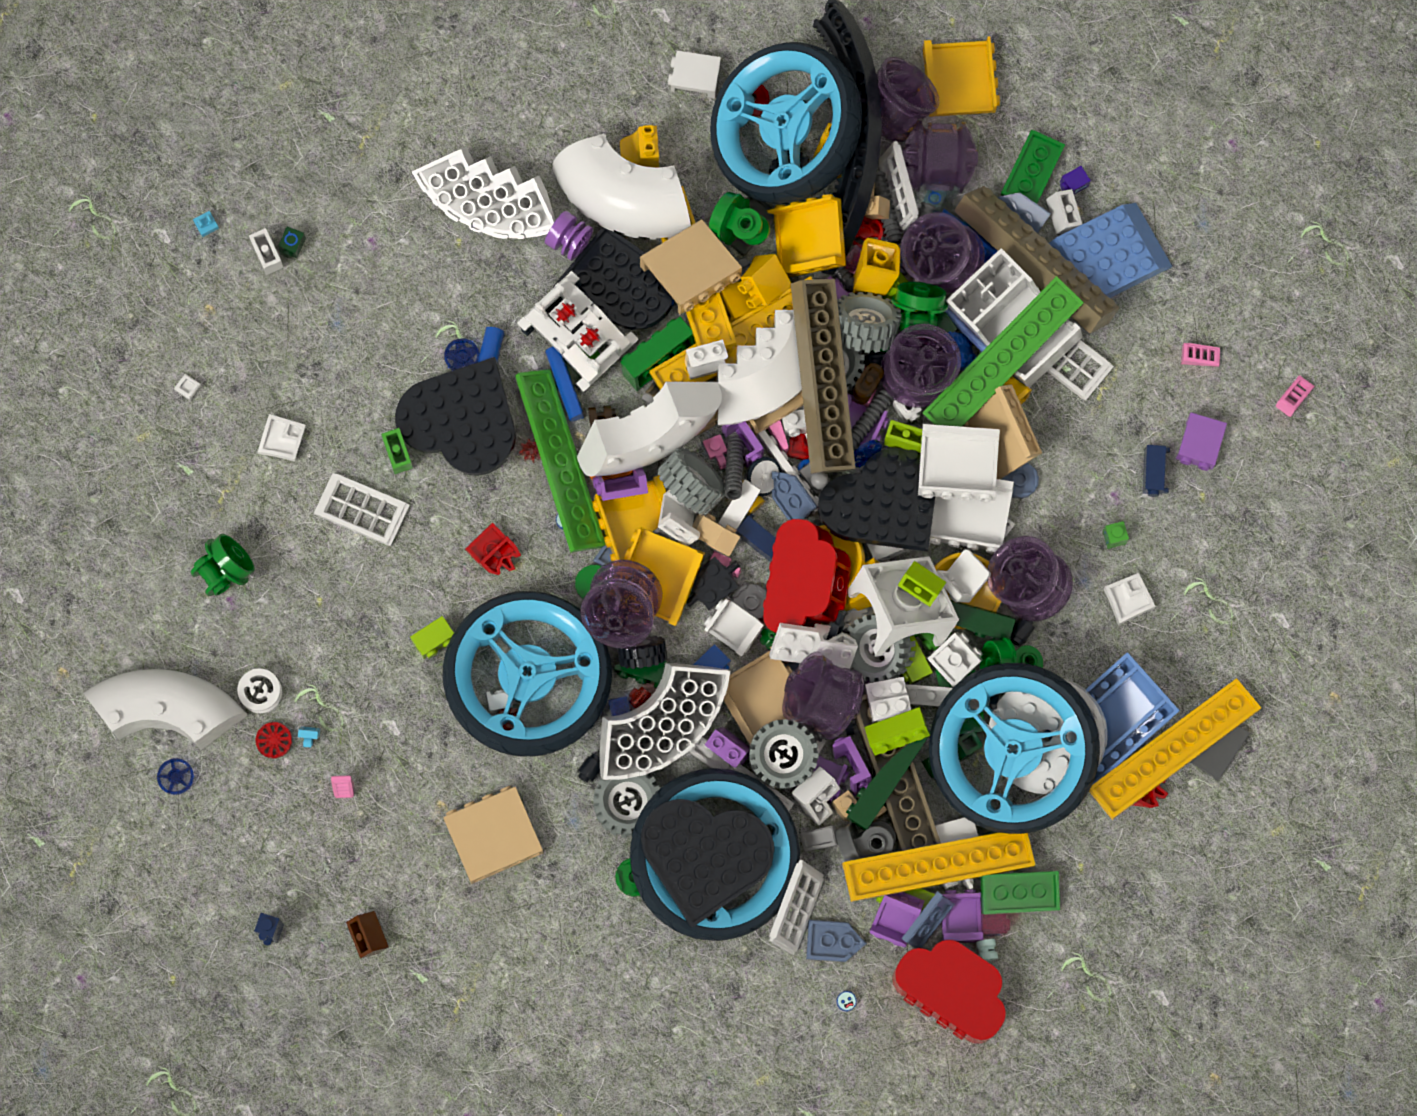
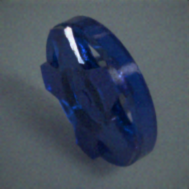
M460 338L448 344L444 352V359L448 368L453 371L478 363L480 353L474 342ZM465 343L470 344L472 347L467 348ZM456 344L455 350H449L453 345ZM477 354L476 361L474 362L472 357H474ZM448 359L453 361L452 366L450 365Z

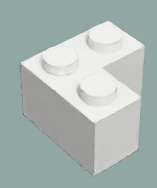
M818 767L805 782L796 787L792 795L804 813L816 824L820 825L833 813L827 801L840 790V787L831 775L821 767Z

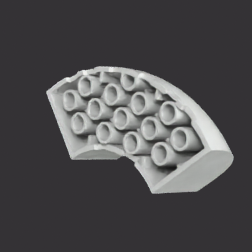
M605 134L586 138L569 145L556 156L553 162V172L556 180L569 201L587 218L593 219L600 226L613 232L615 230L633 238H639L640 236L657 240V238L666 237L670 239L691 226L684 194L674 165L655 168L634 164L614 151L608 143Z
M665 382L662 389L653 397L654 401L647 405V407L643 405L631 411V415L621 419L617 416L609 419L594 420L577 455L582 471L590 477L629 472L655 463L672 454L677 448L683 447L708 424L719 408L722 393L718 382Z
M665 663L660 684L645 703L625 714L602 716L600 739L601 778L603 780H620L643 776L668 766L689 752L709 730L717 713H719L728 688L730 671L708 666Z
M147 669L127 672L108 678L83 692L118 740L145 728H158L176 731L190 739L202 750L248 716L234 699L214 684L199 677L173 670Z

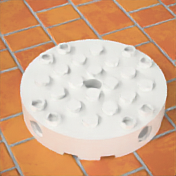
M1066 680L1085 700L1095 719L1100 741V765L1107 746V725L1104 714L1097 701L1086 689L1073 681ZM1006 692L997 703V709L993 710L1003 720H1024L1033 725L1038 732L1061 730L1064 723L1059 714L1048 703L1027 693ZM990 718L989 727L992 729L997 723ZM1072 731L1067 733V739L1070 742H1075L1077 739L1076 734ZM1060 735L1053 736L1051 740L1042 738L1044 747L1061 744ZM1010 744V747L1012 748H1010L1009 750L1011 752L1016 751L1018 753V750H1016L1018 746L1016 744ZM1064 747L1043 753L1037 768L1026 776L1015 778L1013 784L1021 789L1037 794L1050 793L1062 780L1069 764L1070 753Z

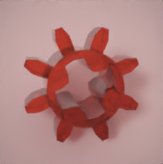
M528 438L526 444L521 443V447L524 450L519 451V454L525 455V462L532 460L534 463L537 457L541 458L536 441L532 442ZM529 448H532L534 453L530 454Z
M634 687L629 693V697H631L629 703L634 708H638L652 695L643 687L639 689Z

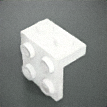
M964 550L948 571L937 570L938 576L947 582L944 588L949 592V597L955 602L969 603L991 576L990 571L970 550Z

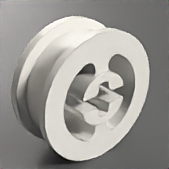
M266 669L250 670L242 676L238 683L237 692L240 701L248 710L254 713L270 712L281 701L282 686L277 677ZM258 678L267 679L273 684V692L270 693L268 686L265 683L263 684L262 681L252 682ZM257 688H258V689H261V688H262V689L264 690V692H263V693H257V692H256V689H257ZM250 689L251 695L257 698L258 701L266 699L267 701L262 704L250 702L247 698V690Z

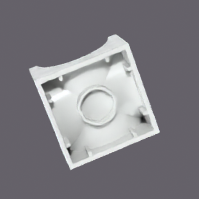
M930 556L863 565L850 585L847 593L849 598L857 597V595L862 593L868 598L874 609L877 622V637L873 647L875 655H882L895 642L918 633L934 634L932 641L935 647L941 646L959 621L944 587L929 607L898 586L914 561L938 576Z

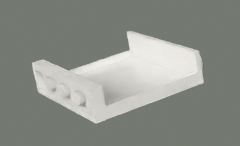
M923 424L918 495L924 498L936 496L947 500L960 498L964 501L978 499L982 502L995 501L1000 429Z
M996 479L995 501L991 500L990 502H982L978 499L964 501L960 498L947 500L935 497L929 543L937 545L941 542L948 543V546L954 548L966 546L968 550L972 551L984 549L990 554L1002 552L1014 482Z

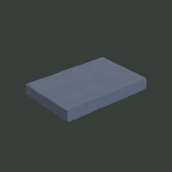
M937 891L902 939L914 948H922L954 907V903Z

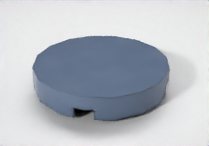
M1026 463L1001 480L1014 482L1012 497L1022 499L1034 493L1038 486L1039 476L1037 470L1029 463Z

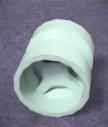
M995 939L976 942V947L980 953L978 956L985 961L998 959V953L995 951Z

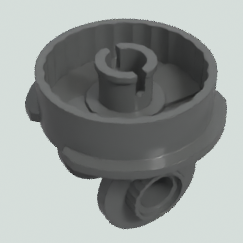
M875 821L871 823L867 830L860 833L852 822H848V825L836 829V839L845 862L888 854L892 851L896 842L894 828L884 821ZM875 838L881 839L882 842H877Z

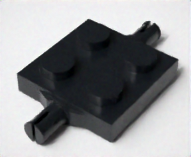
M713 557L699 569L692 587L693 595L687 599L686 604L691 607L699 600L709 611L717 606L721 599L724 600L740 587L732 575V572L740 567L738 562L735 560L726 567L721 564L717 557Z

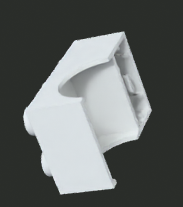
M1001 248L956 290L946 302L948 303V308L988 346L1041 291L1021 267ZM1067 320L1014 376L1030 388L1082 338L1081 328L1076 323Z

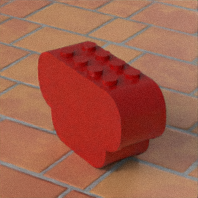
M788 520L780 526L776 534V540L772 548L773 558L769 566L770 576L766 584L767 594L763 602L764 622L775 633H777L780 623L814 628L815 624H830L836 621L838 611L845 610L852 567L849 555L844 550L834 546L833 538L827 530L807 520Z
M941 941L933 947L931 952L923 948L912 949L903 956L894 970L893 985L896 991L904 997L903 1000L911 1006L915 1004L921 1008L920 1012L926 1017L932 1016L937 1019L936 1023L942 1028L946 1029L948 1027L953 1030L952 1034L960 1040L964 1038L976 1044L985 1043L999 1031L1005 1021V1007L997 997L1002 988V977L999 971L957 941Z

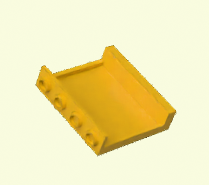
M987 36L986 41L932 44L931 40H924L922 48L929 117L995 113L997 106H1000V97L996 95L998 78L994 77L996 60L992 59L995 47L994 43H991L990 36Z
M827 194L822 195L821 199L808 198L806 202H792L788 206L776 205L774 209L767 210L768 213L774 214L777 258L788 278L846 266L841 199Z
M659 475L654 476L651 481L647 482L648 493L605 501L602 500L601 496L595 494L594 501H592L593 509L599 513L600 519H598L600 529L605 531L604 541L606 547L611 549V562L613 566H617L618 570H620L621 566H625L627 560L624 557L627 549H631L634 543L631 541L634 531H638L641 527L654 531L658 527L663 495L666 493Z
M641 527L638 531H634L631 541L634 543L632 548H628L624 559L627 561L624 567H620L617 575L620 578L619 582L614 584L610 594L613 595L612 601H619L669 621V624L676 626L679 623L705 552Z

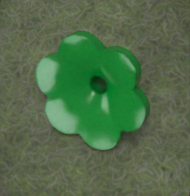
M765 628L761 632L760 643L765 645L768 650H771L770 647H772L776 633Z

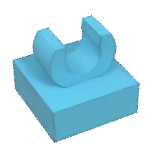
M210 211L193 219L202 237L219 229Z
M301 726L298 729V737L304 738L303 747L311 748L313 739H318L320 736V728Z

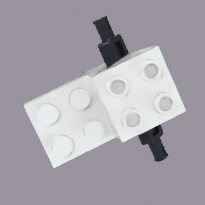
M844 610L838 611L836 621L832 623L831 627L829 625L815 624L813 628L780 623L769 653L770 659L807 664L810 673L817 674L814 683L818 686L822 685L824 675L847 678L858 648L856 640L842 632L847 613Z

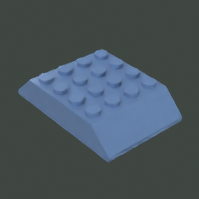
M1137 203L1121 205L1056 237L1049 243L1066 260L1072 262L1076 269L1085 274L1109 298L1172 268L1169 259Z
M1128 652L1086 689L1099 704L1107 725V746L1103 759L1098 766L1093 784L1129 758L1180 711Z

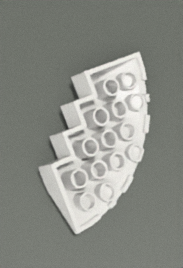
M467 146L412 171L419 186L427 193L436 206L443 210L449 218L468 225L471 230L478 233L481 231L487 235L505 239L537 237L548 234L551 226L556 221L548 193L540 176L522 182L515 166L498 173L491 156L474 163Z
M775 310L774 328H756L755 346H737L736 364L718 363L717 382L722 393L721 404L718 408V425H734L743 421L758 419L783 407L784 404L801 392L802 386L793 310Z

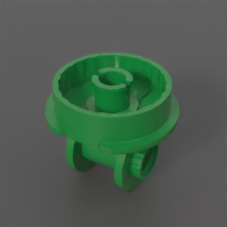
M727 192L719 199L709 222L710 230L720 241L725 242L726 245L733 243L737 237L749 245H759L768 238L770 233L768 220L755 210L749 208L748 199L742 197L741 194Z
M903 282L898 284L896 294L892 296L891 302L902 309L899 326L901 337H906L908 331L924 332L925 339H931L932 333H935L937 329V315L934 314L943 313L948 309V303L945 301L946 291L943 288L923 282ZM923 310L926 311V313H915V311Z
M220 534L215 539H208L205 542L207 555L202 556L194 563L190 573L193 577L200 575L209 586L205 590L207 596H218L230 588L231 582L245 585L249 580L248 576L254 572L255 567L249 554L236 540L226 534Z
M1008 637L1003 638V640L987 641L981 651L983 653V656H981L983 661L980 663V669L1002 663H1025L1043 668V657L1038 649L1030 645H1024L1015 650L1013 643Z

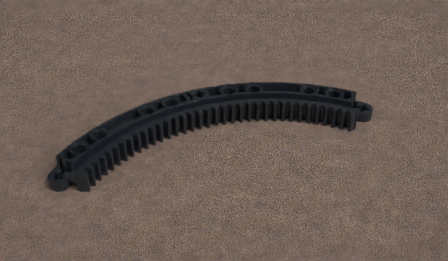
M828 0L825 4L826 13L821 20L815 18L812 27L816 28V32L820 33V37H823V42H826L825 46L829 47L828 51L843 63L844 67L848 69L854 78L862 104V125L857 147L849 163L840 174L841 177L837 178L839 185H835L837 192H833L835 198L841 199L846 257L861 227L876 179L882 130L881 98L873 58L861 29L841 1ZM838 268L823 270L821 272L824 274L833 275Z

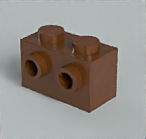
M375 911L357 915L346 922L360 959L379 954L389 948Z

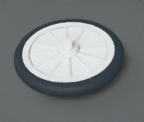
M761 457L755 460L748 469L747 480L762 489L758 496H767L772 493L774 489L772 471L781 472L779 463L771 457Z

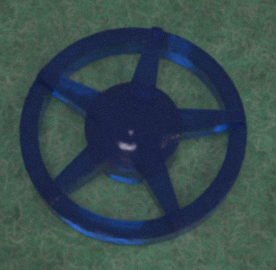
M870 440L854 451L855 462L860 460V462L855 463V467L861 468L871 456L881 451L882 444L878 440Z
M173 758L165 761L160 766L157 773V781L164 792L171 795H179L186 792L192 786L194 772L185 760ZM174 762H181L188 768L181 771L175 767ZM171 763L172 769L168 774L161 775L164 767ZM190 770L191 777L187 785L183 779L184 774ZM161 778L169 780L171 783L169 790L162 785ZM182 784L185 786L180 791H172L175 785Z

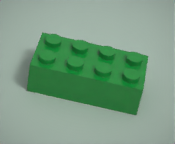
M681 317L672 319L663 330L656 331L651 339L640 343L634 352L627 353L622 358L620 363L623 376L636 391L653 380L649 373L650 370L696 344L692 329Z

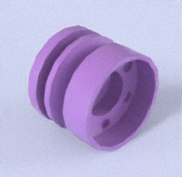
M564 211L551 226L545 238V244L554 250H558L563 245L561 255H567L570 261H574L587 246L593 228L589 225L585 227V222L583 221L575 226L577 217L568 211Z

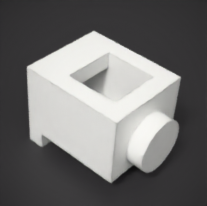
M910 391L893 401L892 407L905 424L909 421L913 423L921 417L922 409L911 396ZM910 405L912 409L907 410L905 406Z
M504 690L496 691L494 695L486 692L490 714L503 712L508 700V695Z

